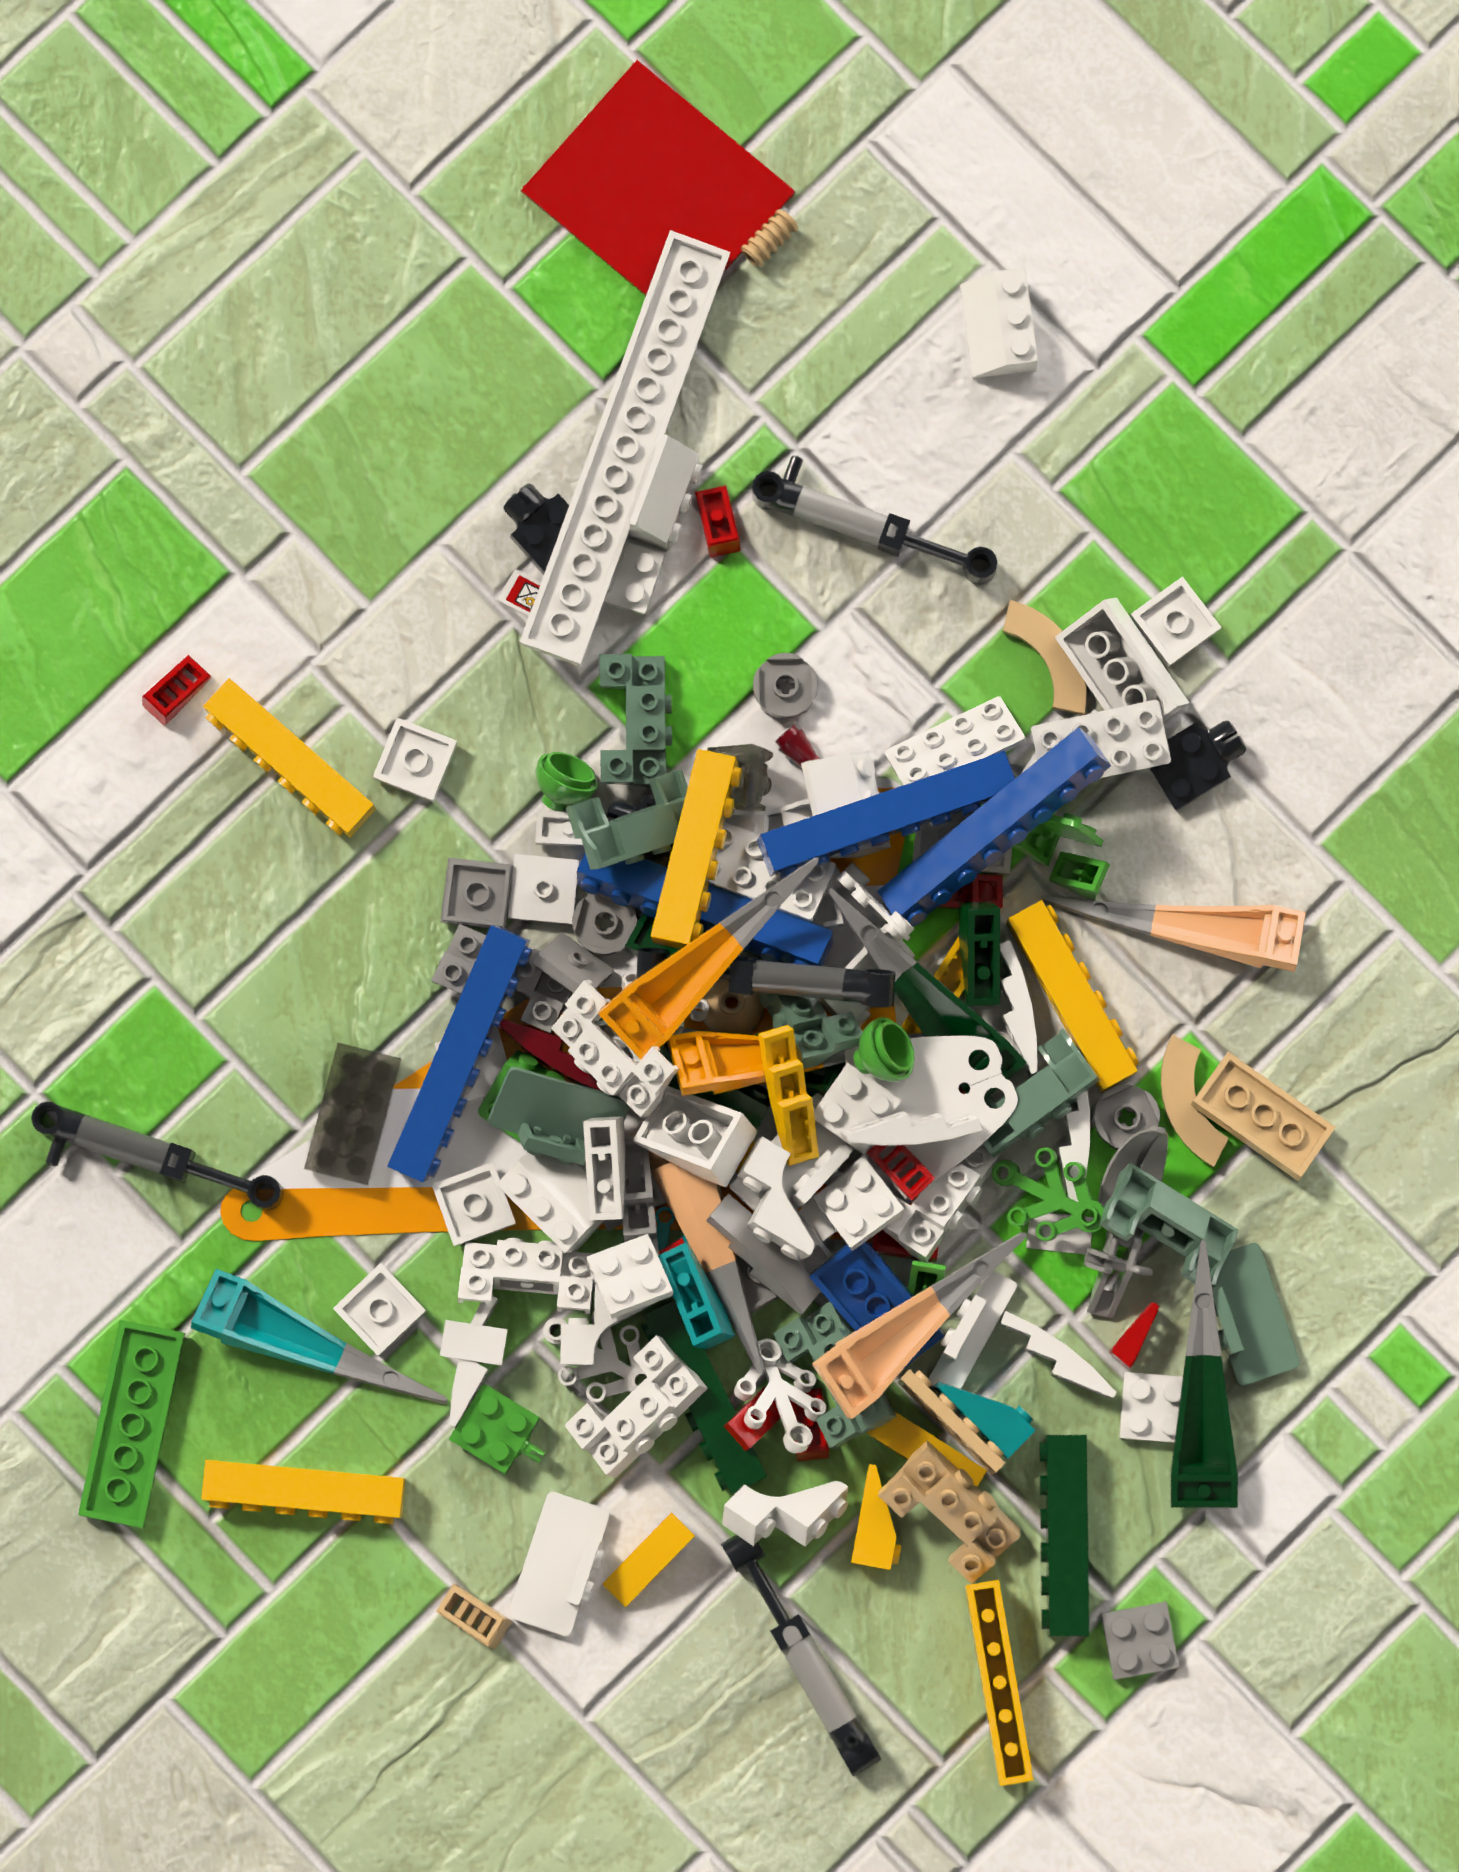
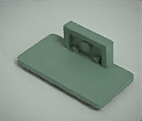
M511 1067L500 1088L488 1121L492 1127L518 1134L523 1149L532 1155L542 1156L544 1154L554 1157L563 1164L571 1165L576 1163L584 1166L586 1158L583 1121L590 1118L624 1116L625 1121L630 1106L619 1096L608 1095L574 1083L518 1067Z
M1251 1243L1231 1250L1220 1270L1216 1286L1212 1291L1216 1321L1219 1329L1221 1351L1226 1349L1237 1383L1244 1386L1295 1369L1300 1365V1359L1260 1246L1257 1243Z

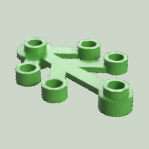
M1040 1148L1035 1154V1161L1039 1166L1043 1167L1049 1187L1021 1174L1018 1164L1014 1161L1000 1160L993 1166L992 1178L998 1185H1015L1044 1200L1025 1208H1011L1007 1219L1012 1226H1025L1029 1220L1062 1209L1072 1214V1216L1055 1223L1050 1221L1039 1223L1036 1227V1235L1040 1240L1052 1241L1057 1235L1075 1228H1080L1084 1232H1096L1102 1228L1099 1224L1104 1206L1099 1201L1092 1200L1085 1180L1086 1170L1083 1164L1069 1162L1065 1165L1063 1171L1065 1178L1073 1181L1078 1202L1067 1197L1056 1164L1057 1154L1052 1148ZM1045 1151H1048L1051 1159L1045 1164L1041 1157ZM1076 1165L1079 1168V1175L1073 1178L1070 1174V1169ZM1002 1167H1006L1009 1172L1005 1179H1002L999 1174ZM1087 1210H1092L1094 1213V1219L1091 1222H1087L1085 1219ZM1017 1211H1021L1023 1214V1219L1020 1223L1014 1220V1214ZM1049 1225L1052 1230L1049 1237H1045L1042 1233L1043 1227Z

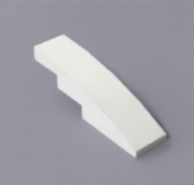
M1009 940L1000 944V958L1009 977L1000 980V988L1010 1006L1011 1012L1003 1015L1001 1020L1016 1051L1027 1062L1024 1067L1029 1078L1037 1073V1036L1034 1015L1025 977Z
M1088 1090L1074 1099L1076 1101V1111L1069 1112L1064 1116L1069 1146L1059 1147L1057 1150L1067 1197L1077 1202L1078 1199L1073 1181L1067 1180L1063 1171L1067 1163L1079 1162L1084 1165L1087 1174L1090 1149ZM1076 1165L1070 1169V1174L1073 1178L1079 1175V1168Z
M901 1111L840 1132L842 1139L847 1142L873 1145H916L950 1140L982 1131L979 1118L973 1115L946 1124L944 1116L938 1113L911 1122L909 1114Z
M492 1296L491 1306L486 1305V1302H481L470 1324L485 1326L499 1300ZM458 1360L452 1388L449 1424L455 1428L489 1373V1370L479 1365V1362Z
M1007 1311L1004 1312L999 1325L1029 1337L1025 1348L1026 1351L1055 1362L1050 1375L1111 1400L1115 1397L1116 1391L1107 1381L1066 1344L1038 1326Z

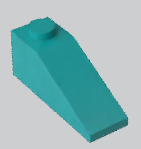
M685 1242L658 1255L693 1346L708 1350L735 1337L724 1306L689 1243Z
M939 1381L934 1385L941 1394H944L956 1406V1409L964 1418L967 1417L979 1428V1433L988 1442L992 1441L1004 1453L1003 1457L1007 1459L1036 1431L1029 1424L1033 1420L1032 1417L1020 1406L1014 1409L1007 1404Z

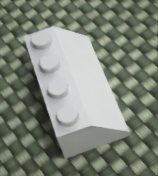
M1117 597L1103 600L1055 636V639L1104 710L1158 700L1164 722L1189 704Z

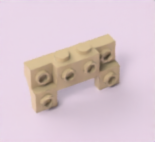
M928 1440L911 1455L897 1474L879 1490L878 1496L901 1518L921 1502L964 1542L949 1556L948 1562L971 1584L995 1565L996 1557L1020 1538L1021 1529L997 1507L994 1498L986 1491L981 1492L973 1484L971 1476L965 1470H958Z

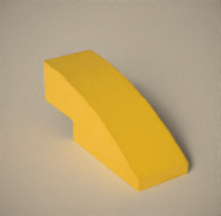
M671 1512L602 1584L626 1608L682 1551L695 1535Z

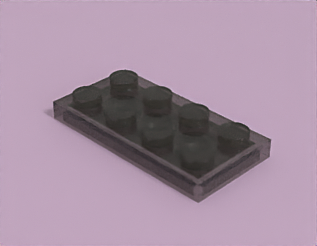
M337 1043L304 1166L305 1170L366 1186L369 1185L399 1073L401 1058Z

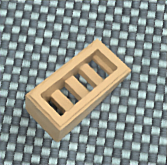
M454 1583L436 1610L437 1613L493 1649L497 1648L512 1624V1620ZM461 1596L464 1598V1601L454 1615L450 1611ZM471 1604H473L475 1608L466 1622L463 1621L462 1618ZM482 1612H485L486 1616L478 1629L474 1628L473 1626ZM494 1619L497 1620L489 1634L486 1636L485 1633L494 1621Z

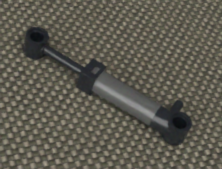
M653 947L639 948L636 979L670 957V950ZM738 955L719 979L729 980L728 993L745 995L765 993L858 1002L870 1007L894 1006L896 972L885 969L856 970L762 961L760 957Z
M53 1102L40 1103L32 1112L31 1120L34 1128L43 1135L54 1138L45 1161L46 1164L58 1166L67 1142L182 1183H186L188 1174L236 1189L247 1193V1197H249L251 1202L262 1210H273L283 1200V1187L271 1176L261 1175L250 1181L194 1162L196 1152L192 1149L124 1128ZM50 1111L56 1112L58 1116L57 1123L53 1127L45 1128L42 1123L44 1115ZM266 1184L272 1185L274 1188L273 1197L269 1201H260L258 1198L259 1188Z

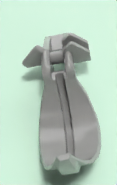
M1152 1126L1149 1129L1141 1130L1131 1135L1118 1148L1107 1166L1100 1185L1098 1201L1104 1207L1105 1203L1113 1196L1119 1173L1129 1163L1134 1164L1162 1182L1168 1151V1135L1165 1128ZM1136 1227L1134 1235L1127 1242L1107 1230L1106 1242L1102 1251L1092 1248L1087 1249L1084 1265L1098 1270L1087 1313L1113 1319L1133 1273L1135 1272L1136 1275L1151 1276L1153 1274V1270L1150 1267L1136 1264L1142 1244V1236L1145 1233L1140 1228ZM1118 1245L1127 1247L1126 1251L1122 1254V1258L1116 1256ZM1116 1270L1119 1271L1114 1292L1104 1290L1109 1274Z

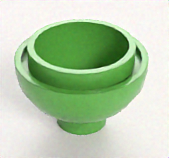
M552 752L542 755L537 762L535 773L537 783L544 794L542 802L552 810L562 812L565 811L567 805H575L586 801L592 797L598 788L599 782L593 769L583 760L563 752Z
M880 1017L865 1027L859 1040V1049L854 1052L853 1058L857 1069L862 1074L867 1075L870 1073L880 1080L897 1082L911 1075L914 1066V1049L909 1036L900 1025L891 1019Z

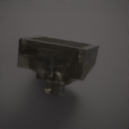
M753 744L708 747L707 751L735 756L738 767L742 768L740 784L738 787H733L731 799H734L733 813L735 810L766 811V806L760 804V802L762 801V796L770 792L772 782L767 774L768 765L764 762L769 761L773 757V752Z

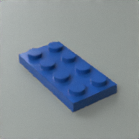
M867 1241L853 1251L846 1244L809 1275V1278L855 1331L913 1297L912 1293ZM941 1327L905 1367L945 1336V1332Z

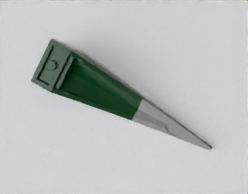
M828 888L829 894L879 969L896 972L895 993L925 1037L976 1036L992 1040L998 1047L1002 1057L1000 1070L1003 1077L1007 1080L1027 1063L1006 1038L835 890ZM978 1049L971 1052L968 1061L971 1068L980 1071L987 1068L990 1059L987 1052ZM964 1082L959 1085L966 1094L970 1091L968 1083ZM990 1088L989 1090H987L984 1096V1101L988 1097H990L998 1088Z
M1203 1239L1200 1242L1170 1469L1171 1508H1238V1472L1207 1246Z

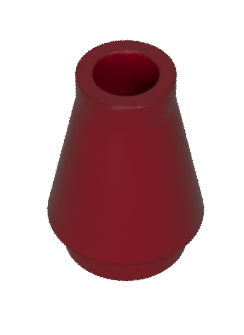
M792 725L775 741L780 747L778 751L800 767H802L801 763L820 759L802 728L798 730L795 725Z

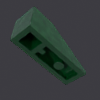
M991 901L959 902V942L966 1005H1000V907Z

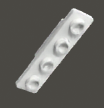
M993 1270L980 1284L972 1301L965 1299L956 1315L962 1318L956 1330L949 1327L940 1344L946 1348L929 1377V1380L932 1382L931 1387L935 1388L934 1385L939 1381L960 1389L962 1388L1017 1288L1016 1282Z

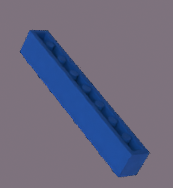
M1078 727L877 891L891 914L897 911L912 927L919 925L939 905L947 903L952 895L961 887L973 882L977 874L987 866L996 863L1003 853L1013 845L1022 842L1035 827L1048 821L1056 810L1065 803L1074 800L1082 789L1091 782L1100 779L1103 773L1111 767V764L1093 738Z
M1003 751L762 833L758 837L757 843L769 876L779 874L780 878H785L813 858H818V864L815 866L818 867L828 863L829 856L838 853L841 854V857L853 855L860 851L859 846L870 842L872 847L889 842V836L901 832L903 837L914 834L921 830L920 825L932 822L933 826L943 824L951 820L950 815L962 811L963 816L972 814L981 807V804L986 803L1012 782L1015 777L1006 753Z
M585 853L576 871L577 885L587 893L593 895L598 894V892L602 893L618 905L633 906L640 909L645 915L655 918L668 867L644 859L631 864H626L624 860L600 869L590 870ZM709 884L707 892L711 893L709 909L707 912L702 911L699 922L703 924V933L752 900ZM777 910L742 952L747 953L749 951L757 954L765 961L823 966L833 945V931Z
M497 925L490 926L387 1167L420 1182L427 1181L429 1176L432 1178L436 1176L442 1160L437 1158L442 1146L447 1148L451 1142L455 1130L450 1127L455 1116L460 1118L468 1100L463 1097L467 1087L473 1088L481 1070L477 1069L476 1066L480 1057L486 1058L491 1049L493 1039L489 1038L493 1027L499 1028L504 1019L506 1009L502 1008L506 997L512 998L516 991L519 979L515 978L519 967H525L532 953V949L528 948L531 940Z

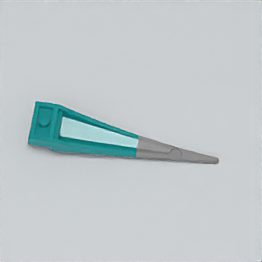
M215 1269L191 1321V1329L221 1339L223 1344L432 1402L447 1404L448 1401L444 1395L397 1372L320 1328L249 1281L219 1269Z

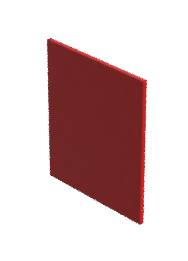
M638 60L632 63L625 74L521 189V192L645 296L649 290L670 230L729 251L730 255L723 272L724 274L742 254L741 247L744 244L748 245V240L751 237L755 238V233L758 230L762 231L761 227L763 224H768V219L771 216L774 217L775 212L778 209L780 210L795 194L793 188Z

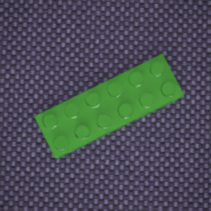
M123 1320L119 1321L78 1512L79 1516L145 1528L186 1333Z

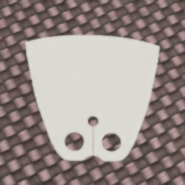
M976 1036L910 1038L914 1049V1066L908 1078L897 1082L880 1080L870 1073L867 1074L872 1080L902 1100L893 1114L903 1111L909 1114L911 1122L935 1113L943 1115L946 1124L970 1115L979 1118L982 1131L950 1140L905 1145L936 1179L959 1164L982 1145L1005 1123L1017 1106V1093L1012 1082L1005 1079L1001 1073L1002 1057L998 1047L992 1040ZM859 1047L845 1050L846 1064L848 1062L857 1068L853 1056ZM978 1049L987 1052L990 1059L987 1068L980 1071L971 1068L968 1061L971 1052ZM966 1082L970 1085V1091L967 1094L960 1093L958 1087L961 1083ZM990 1088H999L1005 1094V1102L1000 1108L993 1109L986 1105L984 1096ZM888 1145L878 1156L883 1160L896 1146ZM900 1152L887 1166L892 1170L906 1156ZM909 1162L896 1175L901 1179L914 1165ZM919 1171L905 1185L910 1189L923 1177V1174ZM891 1180V1182H892L893 1185L897 1188V1190L901 1193V1195H902L905 1199L908 1198V1197L899 1189V1187Z

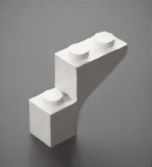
M761 1137L755 1141L737 1176L744 1179L742 1183L755 1192H760L761 1190L765 1192L746 1226L753 1230L752 1235L765 1243L772 1241L781 1246L780 1251L794 1260H798V1258L805 1259L811 1255L814 1249V1241L785 1195L782 1185L783 1170L791 1153Z
M595 1285L594 1325H588V1318H568V1324H561L560 1364L594 1366L596 1347L603 1333L613 1325L654 1303L611 1319L598 1287Z
M833 1481L787 1496L772 1497L760 1494L744 1485L724 1505L722 1525L752 1546L762 1537L767 1538L776 1527L806 1547L814 1538L818 1539L824 1534L828 1523L834 1517L838 1519L843 1515L848 1506L846 1501L848 1486L840 1481Z

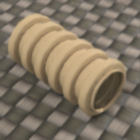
M778 209L775 212L776 217L771 216L768 219L769 224L764 223L761 227L762 231L758 230L755 233V238L751 237L748 240V245L744 244L741 247L744 257L754 266L761 268L764 265L763 260L768 261L771 258L770 253L775 254L778 251L777 246L782 247L785 244L784 239L789 240L791 232L795 233L798 230L796 221L787 212Z

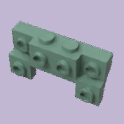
M599 654L600 689H626V750H600L601 784L651 787L649 779L666 774V746H672V726H666V714H672V695H665V656Z
M675 770L649 779L656 805L609 821L603 810L600 797L566 807L575 839L581 838L590 870L600 869L624 860L626 864L644 860L643 854L650 851L653 852V855L672 850L671 844L675 840L688 789L682 770Z
M759 993L762 1006L767 1008L772 1017L774 1029L789 1025L794 1029L797 1059L803 1063L804 1069L818 1066L834 1054L859 1045L863 1031L852 1011L828 1017L820 1000L817 998Z
M1063 1028L1059 1031V1034L1042 1046L1039 1045L1037 1047L1049 1065L1015 1089L1018 1097L1015 1110L1005 1123L983 1143L993 1157L1020 1138L1023 1140L1026 1137L1032 1139L1044 1131V1124L1052 1118L1058 1120L1067 1115L1072 1110L1070 1105L1076 1102L1074 1099L1100 1081L1097 1074ZM992 1096L985 1100V1103L988 1107L997 1109L1004 1104L1005 1097L996 1103Z
M1129 1163L1119 1173L1113 1196L1105 1203L1099 1224L1126 1242L1134 1235L1135 1229L1138 1227L1186 1257L1181 1276L1194 1284L1200 1242L1204 1239L1207 1246L1212 1289L1216 1286L1220 1270L1235 1244L1238 1229L1132 1163Z
M828 1302L807 1317L796 1318L773 1333L781 1347L787 1362L794 1363L808 1353L811 1354L815 1362L836 1346L835 1343L852 1334L854 1330L832 1303ZM885 1392L853 1419L847 1418L831 1394L836 1407L817 1418L816 1421L829 1447L836 1449L861 1434L883 1426L897 1417Z

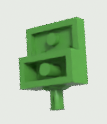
M485 1383L481 1385L448 1439L504 1474L508 1473L514 1461L522 1454L539 1464L542 1459L531 1453V1451L542 1457L546 1453V1451L530 1443L531 1433L541 1418Z

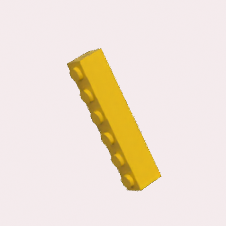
M230 678L203 705L208 713L205 719L219 731L224 727L230 732L232 736L229 740L242 752L248 748L254 753L256 757L253 761L266 773L272 769L279 775L280 778L277 782L290 794L296 790L305 799L301 803L314 815L320 811L329 820L325 824L338 836H341L344 832L351 838L376 810L371 801Z
M697 749L651 932L654 944L681 949L703 933V924L699 922L702 911L707 912L709 909L711 893L707 892L710 880L715 881L717 877L719 862L715 861L717 850L723 849L725 845L727 831L723 830L725 818H731L734 799H731L733 787L739 786L742 776V768L738 767L735 756Z
M1041 900L1009 917L1006 924L1069 1037L1099 1077L1100 1081L1096 1085L1099 1091L1103 1093L1134 1076L1137 1073L1135 1066L1139 1062L1130 1047L1125 1049L1119 1038L1123 1036V1033L1114 1018L1109 1020L1103 1009L1107 1007L1103 996L1099 990L1093 992L1088 980L1091 979V976L1083 962L1077 963L1071 953L1075 951V947L1067 933L1061 935L1056 923L1059 922V918L1051 905L1046 907Z
M205 1460L201 1500L210 1501L209 1507L229 1509V1503L242 1504L243 1511L262 1512V1506L275 1507L276 1514L295 1515V1509L308 1510L309 1517L328 1518V1512L341 1513L342 1520L361 1521V1515L374 1516L375 1523L394 1524V1518H402L406 1479Z
M999 1580L964 1585L998 1784L1003 1786L1033 1781Z

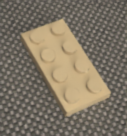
M1230 1052L1226 1053L1190 1104L1297 1181L1303 1176L1336 1128Z
M909 1369L900 1378L898 1384L987 1472L994 1475L1005 1464L1001 1459L1004 1453L992 1441L985 1443L977 1436L980 1432L979 1428L967 1417L961 1420L953 1412L956 1406L944 1394L938 1397L930 1390L932 1382L922 1372L918 1370L914 1374Z

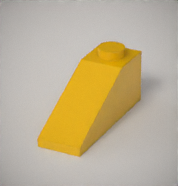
M869 1464L851 1563L891 1570L892 1564L898 1565L901 1545L895 1544L896 1533L888 1506L878 1496L882 1485L876 1465Z

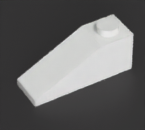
M624 1116L590 1118L583 1121L589 1220L623 1219L626 1152Z

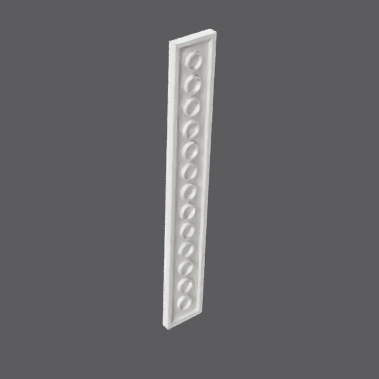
M670 230L519 645L577 666L581 665L630 531L629 523L661 435L666 432L730 255L729 251Z

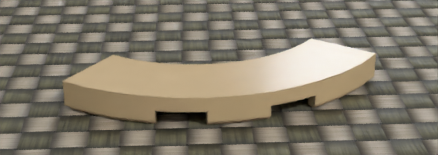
M1010 600L1003 633L1025 642L1035 652H1038L1044 660L1053 685L1052 709L1084 715L1086 682L1055 639V636L1061 633L1062 630L1041 612L1022 603Z
M1172 1034L1161 1066V1092L1164 1109L1169 1122L1181 1139V1142L1197 1158L1213 1168L1229 1138L1219 1132L1207 1120L1204 1114L1190 1105L1196 1097L1194 1072L1201 1049Z

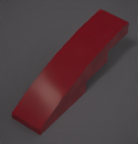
M503 1019L500 1029L525 1052L580 1086L603 1092L597 1086V1080L592 1075L576 1066L574 1063L575 1058L571 1054L561 1051L564 1041L560 1037Z

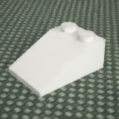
M667 1086L661 1102L651 1115L645 1118L633 1141L702 1179L727 1187L758 1131L743 1113L694 1095L682 1096L680 1090Z

